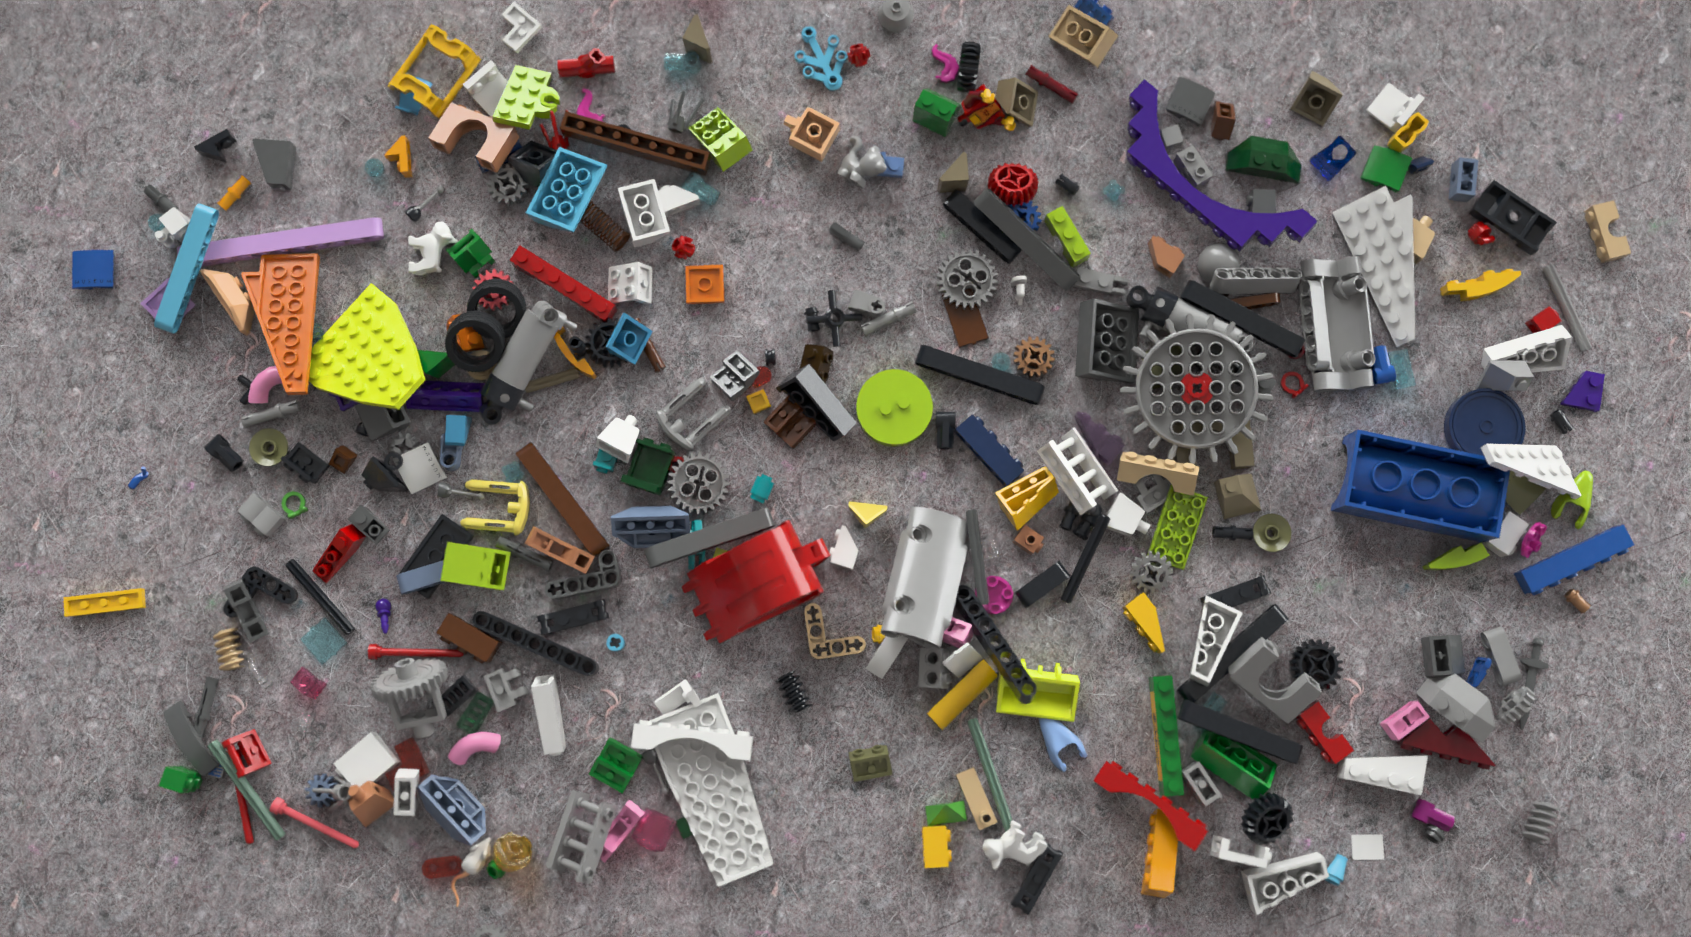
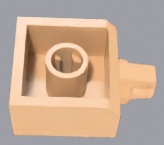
M808 107L802 117L798 116L796 119L787 115L784 120V125L791 128L790 132L792 134L789 138V145L821 162L840 131L839 122Z

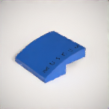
M113 250L72 251V289H113Z

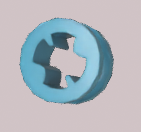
M612 634L608 637L606 644L610 650L618 652L624 648L625 640L619 634ZM613 638L621 640V643H618L620 644L618 648L611 646Z

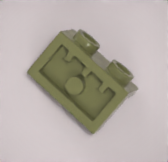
M875 745L868 749H855L848 753L854 782L893 775L887 745Z

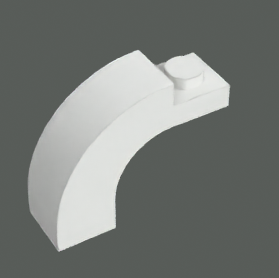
M886 636L866 669L882 679L908 638L904 636L895 638Z

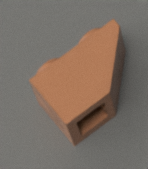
M1153 235L1148 242L1154 269L1171 278L1185 257V254L1178 247H1172L1167 244L1166 240L1162 237Z

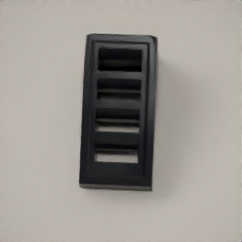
M462 675L441 695L442 699H446L452 706L449 709L444 704L447 716H450L478 690L466 675ZM461 684L468 689L467 692L460 687ZM456 689L463 695L461 698L454 692ZM450 694L457 700L456 703L450 699Z

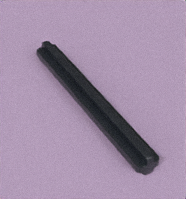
M1100 514L1061 596V600L1065 603H1072L1110 522V517L1104 514Z
M291 559L285 565L286 568L346 635L351 634L355 627L296 560Z

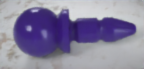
M382 598L376 602L375 608L378 612L377 617L381 621V629L384 634H387L389 629L388 617L391 616V603L388 599Z

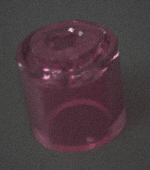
M645 807V813L639 820L632 838L636 840L637 844L654 852H663L678 822L659 811Z

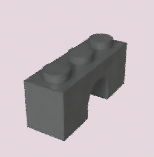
M242 578L224 586L223 590L232 608L235 610L250 643L269 634Z

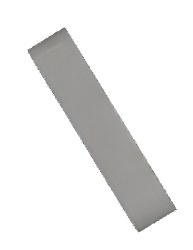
M1291 267L1218 268L1214 272L1209 287L1219 294L1293 293L1296 291L1302 273L1298 269Z

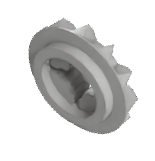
M399 433L396 437L392 438L389 444V454L398 453L402 455L404 453L397 446H403L406 442V446L413 450L420 446L419 441L409 433Z

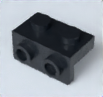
M300 442L294 446L286 457L282 456L280 458L285 462L284 467L291 472L294 470L300 474L298 477L307 484L308 482L316 484L330 467L328 463Z

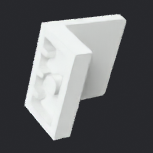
M490 60L463 83V86L489 116H493L508 81Z
M1388 83L1367 108L1366 112L1396 133L1423 101L1424 97L1418 94L1414 99L1412 97L1409 98L1392 84Z
M640 262L609 267L608 300L613 304L636 301L645 305L652 304V267Z

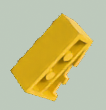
M1046 466L995 492L1001 510L1017 531L1059 493L1055 477Z

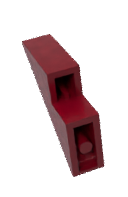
M1428 718L1403 738L1396 741L1397 744L1401 745V749L1413 751V748L1420 749L1421 754L1432 756V753L1439 754L1441 759L1451 760L1456 758L1459 759L1458 763L1471 765V762L1478 764V768L1490 770V766H1496L1475 740L1455 724L1442 733L1435 723Z

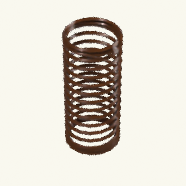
M590 200L580 222L585 227H588L591 232H594V235H597L601 241L603 240L614 252L619 251L628 242L630 233L625 231L624 228L621 229L622 226H618L615 220L612 221V218H609L606 212H603L602 209L600 210V207H597ZM593 206H595L594 209L589 213V215L584 219L585 215L591 210ZM598 208L597 212L591 217L589 221H587V219ZM601 211L600 215L594 220L593 223L590 224V222L595 218V216ZM604 214L603 218L593 227L595 222ZM605 217H607L603 224L596 230L598 225L604 220ZM610 220V222L605 226V228L601 232H599L601 228L606 224V222ZM612 222H614L613 225L608 229V231L605 234H603L604 231L608 228V226ZM615 225H617L616 228L611 232V234H610L609 236H607V234L611 231V229H612ZM620 227L619 231L610 239L611 235ZM623 230L621 235L613 242L614 238Z

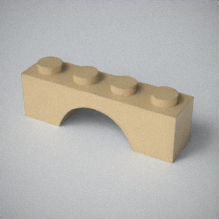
M1123 452L1119 463L1117 481L1136 484L1143 476L1157 474L1170 481L1174 492L1194 496L1200 466H1195L1192 463H1179L1171 459H1158L1151 455H1138L1135 452Z

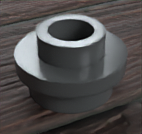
M1427 826L1425 829V837L1429 841L1439 844L1440 841L1442 842L1445 839L1443 831L1439 827Z

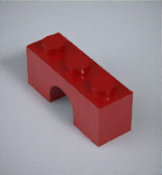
M1319 701L1312 702L1296 716L1298 719L1296 723L1302 730H1306L1309 734V741L1320 749V756L1326 763L1336 764L1354 751L1343 734H1336L1331 738L1324 736L1322 725L1330 716Z

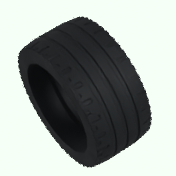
M504 279L486 280L472 291L467 303V311H478L479 300L487 294L499 293L506 296L513 302L516 312L510 322L501 324L505 332V338L513 335L526 312L524 296L520 289ZM472 326L481 336L493 339L487 331Z
M476 310L464 312L456 317L448 328L445 337L446 353L457 367L468 372H483L493 367L501 358L506 341L505 332L501 323L487 312ZM466 327L482 328L493 338L495 343L494 349L487 355H470L458 345L456 339L458 332Z

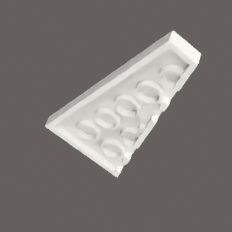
M1486 444L1481 447L1490 466L1505 472L1511 470L1515 473V476H1525L1528 481L1548 489L1553 487L1558 490V493L1563 495L1568 493L1575 500L1582 496L1570 474L1571 470L1565 464L1562 452L1557 446Z

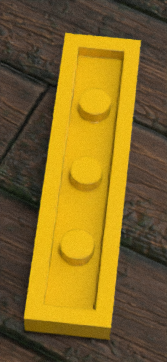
M143 588L63 597L64 617L146 608L145 589Z

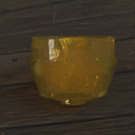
M513 832L500 836L494 844L495 865L504 872H514L526 867L532 858L533 847L530 840L525 835L520 836L513 834Z

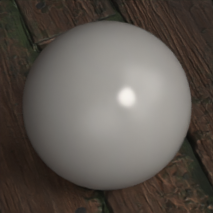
M1215 243L1206 247L1201 252L1197 263L1200 276L1209 284L1216 269L1240 268L1241 266L1237 251L1224 243Z

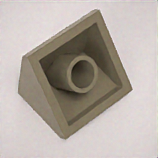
M696 14L682 37L685 52L707 63H712L710 47L699 16Z
M965 152L939 178L937 187L939 193L953 192L955 189L960 192L966 191L969 175L967 154Z

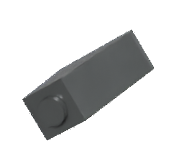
M253 139V145L266 183L277 192L292 190L296 146L291 141Z

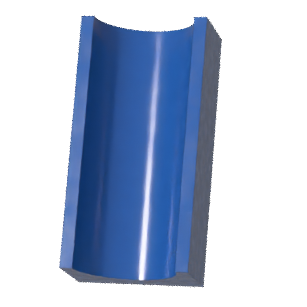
M1358 429L1343 437L1342 445H1346L1348 453L1347 468L1342 488L1337 499L1332 503L1331 511L1476 542H1486L1500 538L1510 470L1505 472L1490 466L1485 456Z

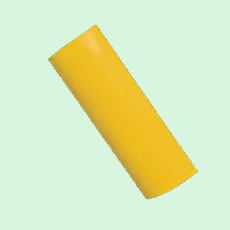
M982 659L926 714L943 731L998 675Z

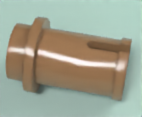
M1571 589L1564 596L1566 601L1572 603L1581 614L1591 607L1579 595L1578 590Z

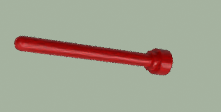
M369 644L368 647L369 660H378L382 656L462 657L464 653L457 649L383 648L378 644Z
M237 749L239 757H242L241 750ZM235 785L245 841L247 844H252L254 838L247 801Z

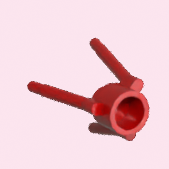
M550 111L555 134L552 137V141L544 126L540 124L539 127L550 148L558 150L561 147L568 150L567 147L570 146L568 137L564 136L563 138L562 135H559L554 112Z

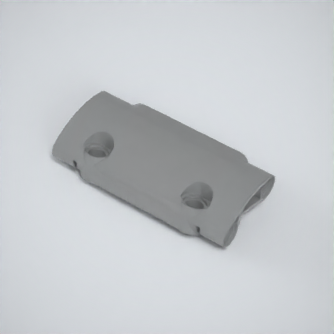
M1346 257L1338 261L1321 259L1301 261L1302 281L1299 285L1303 336L1305 339L1307 368L1312 371L1314 392H1341L1373 388L1372 369L1369 368H1372V365L1375 363L1367 282L1363 276H1360L1362 274L1360 257Z
M923 507L911 508L906 530H903L900 534L883 604L885 615L880 632L882 635L891 638L904 636L928 649H940L944 631L951 623L967 553V546L964 542L968 526L965 520L934 509Z

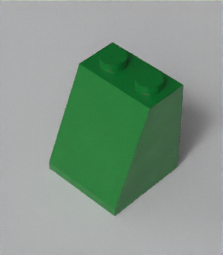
M923 89L914 106L913 122L946 137L962 105L931 89Z

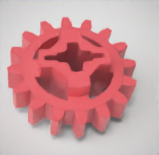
M493 269L492 273L485 270L486 275L479 274L481 279L474 280V282L478 286L489 279L509 281L510 277L509 275L504 276L505 273L502 270L497 273L496 269ZM490 293L483 296L478 304H483L485 309L490 306L492 311L495 310L496 306L502 310V304L509 305L507 302L509 298L506 296L502 297L499 293Z

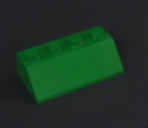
M1207 730L1203 731L1190 756L1251 799H1258L1260 794L1264 795L1270 789L1278 765L1256 749Z

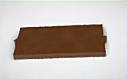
M972 289L964 290L966 295H974ZM950 298L943 299L959 347L969 344L975 345L976 342L989 338L976 304H974L973 310L970 309L969 305L963 310L961 304L958 308H955V302L949 305Z

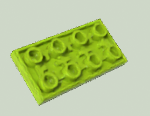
M1170 485L1147 555H1149V551H1152L1153 555L1158 551L1160 557L1164 555L1167 557L1166 562L1170 561L1172 567L1184 570L1208 497L1195 492L1194 496L1174 492L1173 486Z

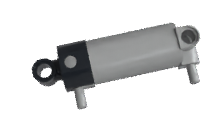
M1135 286L1126 297L1127 304L1131 308H1141L1144 311L1140 319L1145 322L1140 333L1142 338H1147L1146 332L1151 330L1152 327L1169 333L1165 326V320L1167 319L1173 322L1176 332L1187 330L1186 317L1190 313H1192L1194 318V329H1206L1207 319L1211 314L1159 286L1153 294H1149L1143 286ZM1133 294H1139L1141 300H1135ZM1215 316L1213 331L1224 334L1230 323ZM1235 326L1229 338L1240 344L1247 336L1242 334V329ZM1252 341L1244 347L1246 353L1251 351L1253 347ZM1212 345L1210 351L1212 354L1218 355L1221 352V348L1218 345ZM1237 363L1232 364L1230 367L1231 372L1234 369H1239L1240 365Z
M546 301L537 302L532 311L526 310L501 358L480 391L488 399L479 409L482 419L487 424H497L502 418L501 411L503 408L514 411L518 405L528 411L532 410L533 404L522 399L532 375L557 330H561L562 326L572 331L577 329V324L567 320L566 314L554 309ZM492 409L495 410V413H494L493 416H491V417H487V416H486V414H487V412H488L489 410H492Z

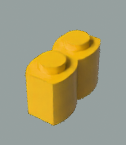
M1419 112L1415 113L1390 138L1387 146L1392 150L1402 153L1427 127L1429 121Z

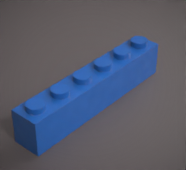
M1624 524L1614 526L1517 571L1514 575L1523 593H1532L1534 596L1543 592V588L1548 585L1550 588L1561 583L1560 580L1565 577L1568 580L1578 576L1577 572L1582 569L1585 572L1595 568L1594 564L1599 561L1603 564L1612 560L1611 556L1614 554L1620 556L1629 552L1628 548L1634 546V543Z

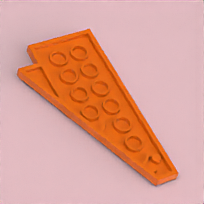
M318 253L261 255L259 272L241 273L285 392L288 395H308L320 262Z

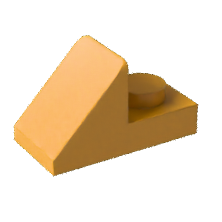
M403 135L386 152L385 157L390 162L397 161L398 171L405 178L413 177L410 141Z

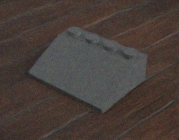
M1098 299L1080 302L1076 377L1135 383V375L1127 374L1122 370L1124 366H1131L1136 369V355L1131 350L1134 346L1137 347L1139 309Z

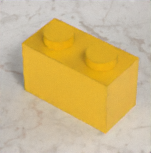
M946 825L922 826L924 868L949 867L948 862H952V852L948 850L947 842H951L950 830H947Z

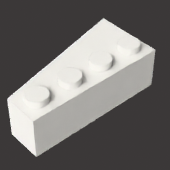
M1428 756L1343 758L1339 761L1336 778L1422 795Z

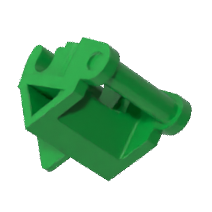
M472 228L466 236L450 249H445L465 273L470 272L475 279L479 276L478 270L486 263L492 266L496 262L490 255L492 253L491 249Z

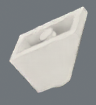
M675 185L663 186L658 191L666 217L701 204L698 195Z

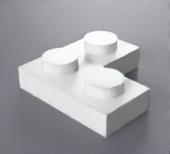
M515 2L501 14L514 27L502 40L518 54L540 31L542 25Z

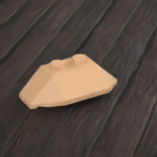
M201 269L199 272L238 330L246 336L250 334L255 310L248 292H244L242 289L244 285L237 276L234 278L229 273Z

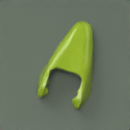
M1586 470L1579 473L1574 479L1582 496L1575 500L1568 493L1564 495L1559 494L1551 508V516L1555 519L1561 516V512L1567 502L1583 508L1584 510L1575 522V528L1578 530L1581 529L1586 521L1592 499L1593 475Z

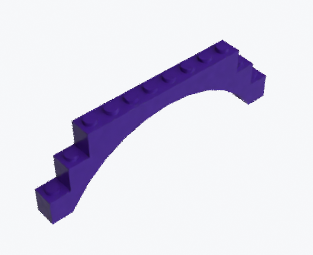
M1144 79L1129 95V105L1135 111L1139 110V112L1128 123V133L1133 138H1138V140L1127 150V161L1132 166L1139 167L1145 177H1151L1158 188L1169 192V196L1174 201L1181 202L1188 213H1194L1200 223L1213 229L1212 232L1217 237H1223L1227 241L1228 246L1233 250L1237 249L1240 252L1254 236H1257V240L1262 245L1271 247L1285 231L1291 240H1297L1300 243L1316 226L1317 220L1304 209L1281 213H1253L1228 207L1210 199L1194 188L1179 173L1169 158L1161 139L1157 119L1158 90Z

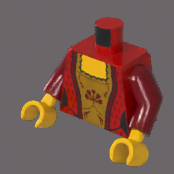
M982 84L975 91H969L966 98L962 101L961 105L965 113L957 117L962 127L972 122L977 129L990 125L1004 126L1008 131L1015 129L1016 123L1014 118L1008 116L1005 119V114L1001 105L996 100L995 94L991 93L985 84Z

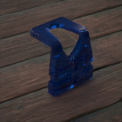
M1338 136L1328 147L1311 157L1309 162L1317 170H1320V173L1327 181H1331L1336 176L1335 174H1338L1357 152L1342 136ZM1340 144L1344 145L1348 150L1345 158L1340 160L1333 159L1334 148Z

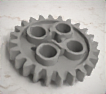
M962 249L960 255L954 251V258L948 255L947 259L949 262L942 261L944 267H939L938 269L942 274H937V279L941 280L937 282V286H942L939 289V293L945 292L943 299L950 298L949 305L955 302V308H958L961 304L963 310L966 309L967 305L973 310L974 304L980 308L981 301L987 304V298L991 299L993 297L991 292H995L997 288L992 285L998 284V281L994 279L998 276V273H992L996 267L989 266L992 261L991 259L985 261L986 254L979 257V251L974 255L972 254V249H969L968 254ZM966 263L970 266V269L963 270L960 265ZM982 274L985 280L979 281L975 276ZM967 277H970V278H971L970 281H969V280H968L967 282L964 281V278H967ZM951 278H956L959 281V283L957 285H953L949 282V280ZM970 288L974 291V295L968 296L964 290Z
M691 452L689 459L684 455V462L677 460L676 462L679 466L671 467L675 472L668 473L673 478L667 481L668 484H672L668 491H674L671 498L677 497L678 500L675 504L682 503V510L689 507V513L693 509L696 510V514H699L700 509L707 513V507L713 511V504L720 506L719 499H726L722 494L729 492L724 488L730 485L729 482H725L729 475H723L727 468L719 467L722 461L714 462L716 456L708 459L709 453L702 457L701 452H698L697 457H695L693 452ZM689 466L697 468L695 476L688 475L687 468ZM703 466L705 467L701 478L703 486H699L696 499L694 500L692 498L696 488L694 480H698L701 467ZM708 471L714 472L716 476L713 482L706 480L705 475ZM684 484H688L692 488L689 495L682 493L681 487ZM703 489L708 490L710 493L708 500H703L700 497V492Z

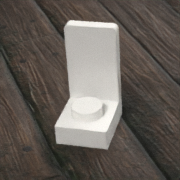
M686 679L654 701L663 715L672 712L685 702H692L695 708L702 704Z

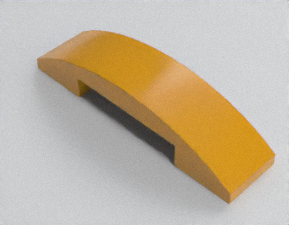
M562 326L561 330H557L554 339L564 356L581 373L592 379L597 378L585 358L580 361L576 360L560 336L566 332Z

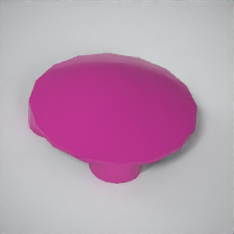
M1536 522L1527 531L1521 544L1522 557L1528 558L1533 551L1536 553L1539 551L1542 542L1539 540L1546 532V525Z
M989 576L986 579L990 602L982 606L988 614H999L1010 607L1013 601V590L1005 579L999 576Z

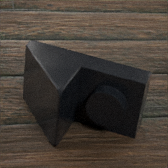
M225 129L194 146V148L204 157L227 162L221 150L231 147L237 140L228 129Z

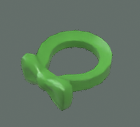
M292 491L284 495L281 504L284 511L288 513L289 519H293L308 511L302 494ZM291 496H298L300 499L299 510L295 512L288 509L286 505L288 498Z

